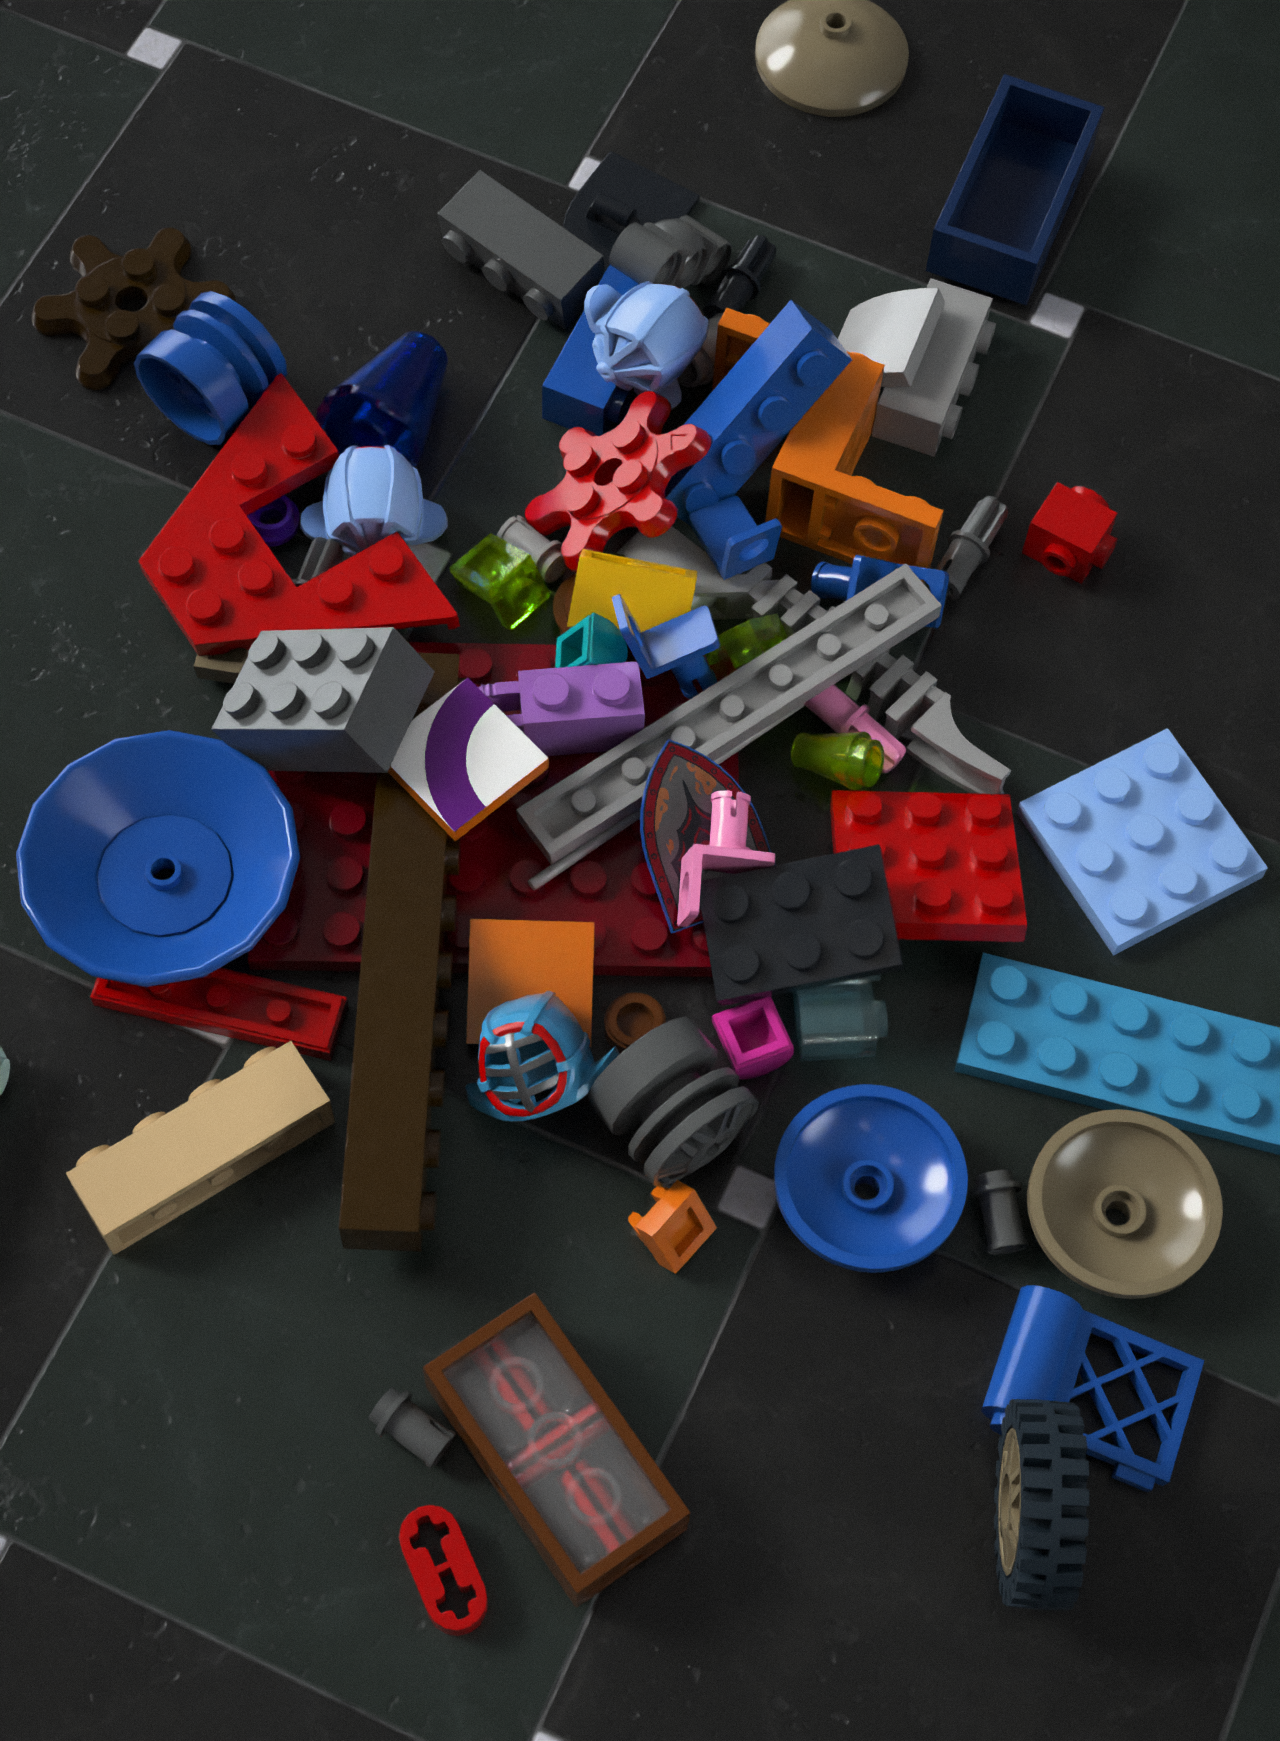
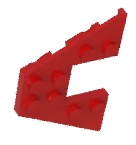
M282 373L274 378L138 560L144 576L198 656L226 654L236 648L249 650L261 631L394 627L397 630L447 624L448 630L459 627L457 612L397 531L296 587L248 519L247 515L331 470L340 456L338 449Z

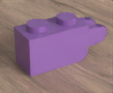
M637 661L518 671V681L481 684L478 687L501 711L520 710V714L506 716L546 756L609 751L644 729L645 712L640 670Z

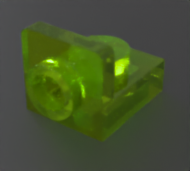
M492 533L487 535L449 567L457 584L489 602L501 625L510 630L514 629L550 597V592L531 555Z
M777 613L754 618L719 634L720 647L705 654L709 665L731 660L734 668L739 669L787 639L788 636Z

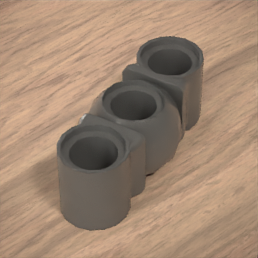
M684 215L676 219H664L654 224L651 222L645 223L643 226L636 222L630 224L622 231L614 243L609 262L612 267L638 284L649 281L653 284L672 285L681 289L690 284L693 286L698 285L700 282L704 285L713 283L727 266L733 247L732 243L692 217Z

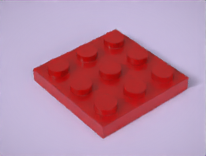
M832 790L830 812L833 854L880 844L899 939L1024 942L1027 919L1010 794Z

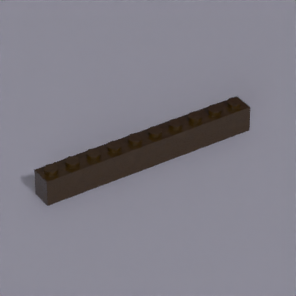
M418 653L435 672L413 719L467 678L461 677L459 654ZM388 772L377 773L339 1233L343 1249L422 1252L423 1230L435 1231L437 1192L426 1191L427 1168H439L441 1129H430L432 1107H443L445 1069L435 1068L436 1047L447 1048L449 1010L439 1009L440 989H451L453 951H443L444 931L455 932L457 895L447 894L448 875L459 876L461 840L454 841Z

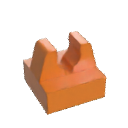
M679 1180L670 1188L655 1187L650 1194L656 1204L644 1217L634 1211L628 1217V1221L635 1233L652 1253L657 1263L674 1274L684 1266L717 1229L695 1189Z

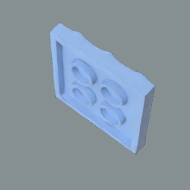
M1168 728L1021 801L1016 812L1113 956L1263 878L1268 869Z

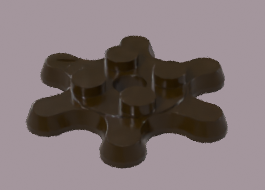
M164 228L158 231L147 249H132L125 253L124 256L111 253L107 246L96 236L84 235L74 241L70 251V263L73 269L82 276L76 283L75 290L68 294L47 295L38 299L34 304L31 320L33 327L43 335L55 336L72 333L85 340L87 347L79 357L75 368L76 378L83 387L91 390H100L110 386L115 381L121 367L130 361L136 360L137 355L162 331L174 330L173 325L177 316L182 311L189 310L191 303L201 293L213 291L225 295L235 302L236 298L230 288L221 281L192 282L181 277V269L191 255V246L188 239L175 228ZM124 297L128 300L138 299L147 302L141 310L136 312L119 309L123 305Z

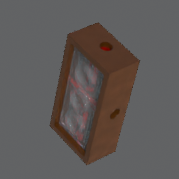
M535 1292L423 1366L426 1388L576 1608L687 1530L691 1512Z

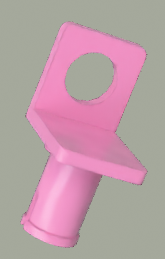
M717 791L711 794L710 844H693L681 859L678 926L688 927L699 914L702 870L737 874L771 867L775 864V853L754 851L746 847L750 795L737 792L736 800H731L732 791Z

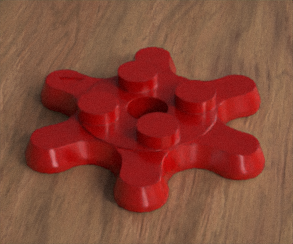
M652 391L643 392L638 395L631 403L624 420L615 429L601 436H597L595 433L582 427H574L562 436L559 442V449L563 459V466L567 470L565 477L554 489L536 497L528 504L525 509V518L527 523L543 536L549 535L564 526H571L567 537L562 543L561 553L565 565L572 572L577 573L582 549L603 553L607 541L619 530L629 526L637 527L643 536L655 538L664 534L675 523L678 509L672 501L665 498V488L673 475L681 469L699 462L708 453L712 440L707 431L693 424H685L671 432L661 434L664 423L671 413V403L664 396Z

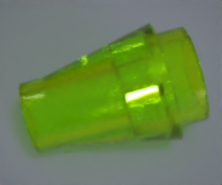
M802 732L794 740L791 759L795 767L808 769L851 790H858L862 786L871 787L878 781L884 764V749L881 742L872 739L867 732L828 734Z

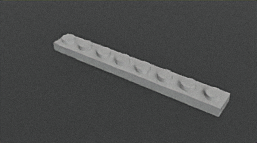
M905 563L517 808V820L551 865L641 808L643 791L649 772L657 755L668 739L686 745L715 761L940 617L942 605Z

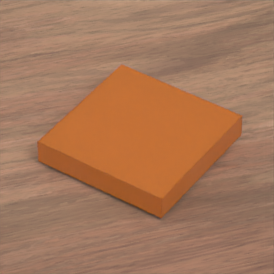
M470 919L466 1044L480 1043L482 1023L493 1008L506 1001L515 1000L526 995L543 994L546 991H552L556 993L555 996L559 997L574 1014L583 1032L588 1034L590 1040L589 1047H591L595 922Z

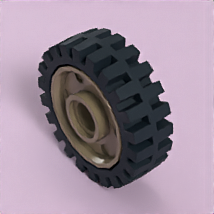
M1011 1399L1006 1406L1005 1417H1003L1001 1425L1002 1436H999L998 1443L999 1460L996 1461L995 1475L997 1477V1488H995L994 1503H996L994 1531H996L997 1536L994 1547L995 1557H998L996 1573L997 1579H999L1000 1596H1002V1602L1007 1607L1034 1610H1072L1074 1602H1077L1079 1597V1587L1082 1586L1083 1580L1082 1564L1086 1562L1087 1553L1084 1540L1085 1536H1088L1089 1520L1086 1517V1507L1089 1506V1490L1086 1489V1481L1089 1477V1461L1085 1460L1087 1440L1086 1436H1083L1084 1422L1083 1418L1080 1417V1409L1078 1406H1075V1403L1038 1399Z

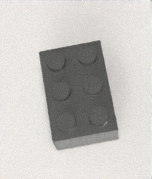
M394 627L261 631L258 638L251 645L248 657L232 689L226 694L223 700V707L211 730L228 746L261 764L267 771L387 773L435 671Z

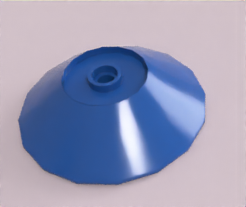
M166 730L116 738L68 764L33 803L16 851L21 904L48 948L92 977L142 987H151L203 978L252 950L287 906L300 861V852L293 808L264 766L242 752L228 746L223 740ZM168 868L175 871L166 880L155 878V875L162 869Z

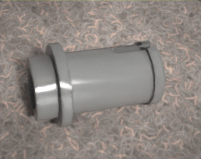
M517 515V518L515 516L509 518L501 526L496 537L497 544L503 549L508 550L529 568V575L535 581L544 580L547 583H552L565 572L567 566L561 553V542L558 540L550 542L520 515Z

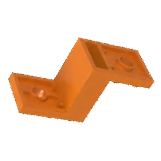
M730 308L725 309L717 329L712 391L770 323L753 314H743ZM847 351L853 360L790 430L772 466L765 522L777 518L782 525L781 538L853 564L855 555H862L898 564L906 563L911 566L930 568L944 510L931 506L919 497L904 496L877 486L865 477L852 476L873 431L885 365L875 362L861 353Z

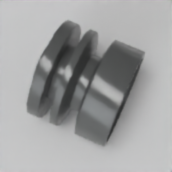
M686 1016L672 1019L652 1029L632 1043L604 1069L588 1093V1104L612 1134L623 1136L637 1131L629 1143L628 1154L634 1161L645 1162L644 1174L654 1186L658 1187L675 1183L717 1157L749 1124L759 1105V1100L750 1089L744 1086L738 1087L739 1076L733 1069L724 1067L709 1072L717 1060L718 1050L695 1022Z

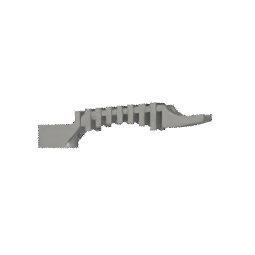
M673 526L664 534L655 538L645 537L638 531L613 554L696 570L697 581L691 611L701 606H708L713 620L746 618L752 623L748 635L758 643L780 623L782 629L777 644L835 608L832 606L826 611L819 606L820 598L809 590L803 595L797 591V582L787 574L781 580H771L773 568L766 563L754 567L747 574H739L723 580L708 554ZM890 649L852 672L845 694L856 702L869 689L870 699L867 706L870 707V711L868 714L877 721L886 713L884 728L896 739L911 726L910 731L917 735V737L906 747L907 754L945 780L969 793H1004L1002 788L1011 770L976 748L960 733L951 714V695L942 692L936 687L937 679L927 671L922 676H919L912 671L913 662L904 655L896 660L889 655Z

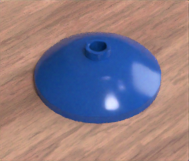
M862 1084L846 1086L832 1090L811 1101L793 1118L786 1128L778 1146L774 1163L776 1199L780 1211L794 1235L809 1250L822 1259L842 1268L858 1272L879 1273L895 1271L909 1267L930 1256L948 1239L962 1214L967 1196L968 1174L964 1153L948 1123L938 1112L919 1098L899 1089L883 1085ZM859 1184H869L876 1190L877 1196L870 1200L862 1199L856 1194L855 1187Z

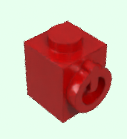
M1057 482L1030 523L1022 553L1042 563L1050 572L1059 576H1067L1082 584L1093 565L1102 569L1109 560L1118 541V538L1110 535L1118 513L1111 510L1105 499L1095 491L1080 486L1069 488Z

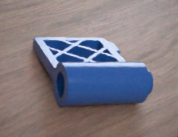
M1026 1285L1020 1289L981 1411L991 1420L990 1428L1002 1435V1420L1005 1417L1006 1406L1011 1399H1038L1069 1403L1070 1399L1089 1392L1104 1422L1105 1428L1089 1435L1083 1433L1087 1440L1086 1454L1114 1465L1111 1478L1148 1493L1152 1491L1154 1483L1163 1486L1170 1482L1205 1360L1083 1310L1080 1303L1062 1292L1037 1285ZM1090 1333L1111 1341L1124 1367L1097 1378L1085 1354ZM1132 1351H1135L1146 1357L1136 1360ZM1155 1361L1182 1371L1176 1395L1161 1403H1157L1141 1370L1142 1367ZM1079 1372L1084 1384L1074 1388ZM1128 1374L1145 1410L1118 1421L1101 1385ZM1172 1406L1167 1422L1162 1410ZM1147 1417L1150 1418L1162 1442L1156 1463L1134 1454L1122 1428ZM1110 1435L1114 1445L1099 1439Z

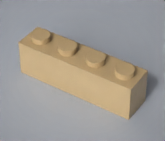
M292 1041L279 1048L271 1046L256 1052L245 1062L244 1068L223 1081L221 1079H213L205 1082L190 1094L189 1101L167 1114L166 1112H156L147 1116L134 1127L133 1134L111 1147L109 1145H101L91 1149L79 1158L75 1168L66 1172L77 1196L113 1255L335 1123L330 1099Z

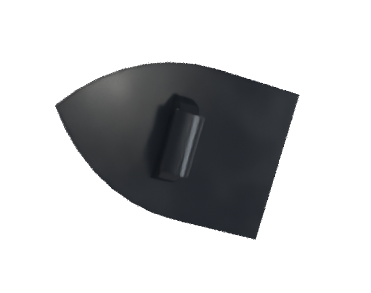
M610 151L571 201L562 227L601 253L604 257L606 271L610 264L609 259L612 247L626 227L634 222L643 226L649 222L654 224L664 219H676L689 215L700 201V195Z

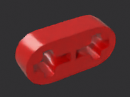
M425 1505L417 1507L406 1516L401 1524L399 1533L400 1545L407 1566L427 1614L435 1627L448 1635L460 1636L468 1634L479 1627L486 1616L488 1600L485 1585L454 1516L441 1506ZM430 1522L435 1531L446 1528L450 1533L441 1539L442 1552L446 1562L440 1565H434L426 1547H419L414 1550L411 1545L420 1538L418 1527L424 1523ZM452 1574L461 1593L473 1591L476 1595L475 1598L468 1602L469 1615L465 1618L457 1619L452 1610L441 1613L437 1606L446 1601V1593L441 1578Z

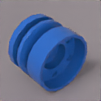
M209 291L201 293L191 303L189 310L182 311L177 316L173 325L174 330L162 331L137 355L134 366L137 378L146 394L168 419L196 440L209 445L222 444L239 427L249 413V407L256 404L274 378L280 373L286 377L288 373L286 360L277 342L263 324L246 308L231 298Z

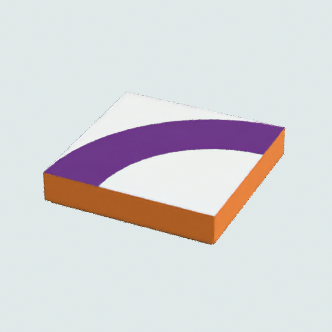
M466 678L411 721L388 773L454 841H457L549 768V758L469 678Z

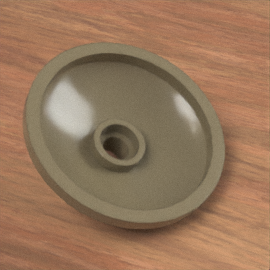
M789 0L778 6L764 20L757 34L755 46L757 70L767 88L776 97L795 109L826 117L857 115L872 110L886 102L901 86L906 75L909 59L908 43L897 21L883 8L869 0Z
M1119 1109L1103 1110L1081 1116L1059 1129L1044 1145L1035 1161L1028 1182V1215L1032 1230L1044 1253L1068 1278L1093 1292L1105 1296L1140 1299L1157 1296L1179 1287L1197 1273L1209 1258L1216 1245L1222 1226L1223 1206L1221 1191L1217 1177L1206 1156L1178 1128L1162 1119L1142 1112ZM1117 1209L1121 1211L1126 1218V1224L1115 1225L1111 1223L1106 1216V1210Z

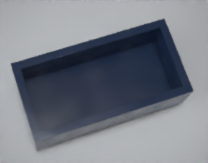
M1004 74L933 229L925 271L1027 305L1092 154L1104 107Z

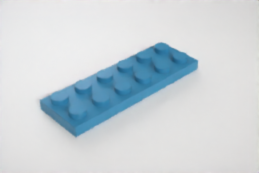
M983 952L978 966L955 1072L1102 1110L1119 1109L1146 1113L1162 1119L1180 1130L1280 1155V1027Z

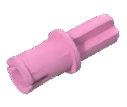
M836 685L830 686L804 703L807 708L837 733L835 740L838 743L845 740L882 773H888L903 759L906 753L905 746L868 714L870 707L866 704L861 707L858 706Z

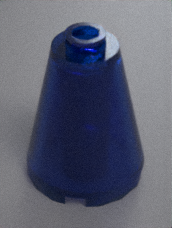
M418 331L406 332L326 394L317 408L316 421L322 429L324 428L327 436L338 449L339 455L351 446L384 447L389 445L400 452L412 467L415 468L424 452L448 365V357L444 348L434 337Z

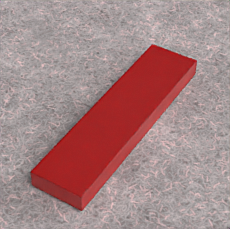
M219 968L203 978L151 987L97 978L90 996L94 1006L269 1047L279 1048L292 1041L300 1054L329 1061L332 1060L348 1009V1000L345 996L224 968Z

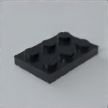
M880 844L701 881L700 905L716 1000L720 1006L905 970Z

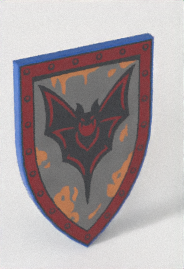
M668 739L654 761L643 791L640 810V833L647 867L672 934L703 923L701 905L699 906L698 916L688 927L678 926L677 919L681 859L693 844H710L711 794L717 791L728 790L732 791L731 800H736L737 792H745L735 779L713 760L686 745ZM750 801L746 847L754 851L771 852L761 821ZM702 870L701 881L732 875L733 873Z

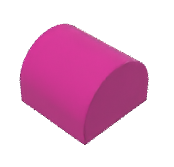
M771 996L754 999L712 1015V1023L732 1069L739 1076V1079H752L765 1075L784 1065L793 1056V1044Z

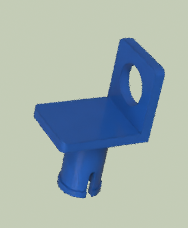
M738 496L728 497L719 501L717 505L697 510L689 515L688 520L689 525L723 580L742 574V572L768 562L775 557L782 529L781 523L775 518L757 526Z
M855 555L852 567L820 562L813 571L811 589L819 598L847 601L904 564L862 555ZM908 565L920 580H924L929 585L931 593L942 605L940 617L924 626L938 628L942 620L949 573L937 569Z
M621 594L612 597L620 632L647 679L671 669L680 685L681 692L688 699H692L699 694L692 682L694 679H697L703 691L717 683L715 673L710 669L703 656L720 647L719 637L708 606H701L642 632Z

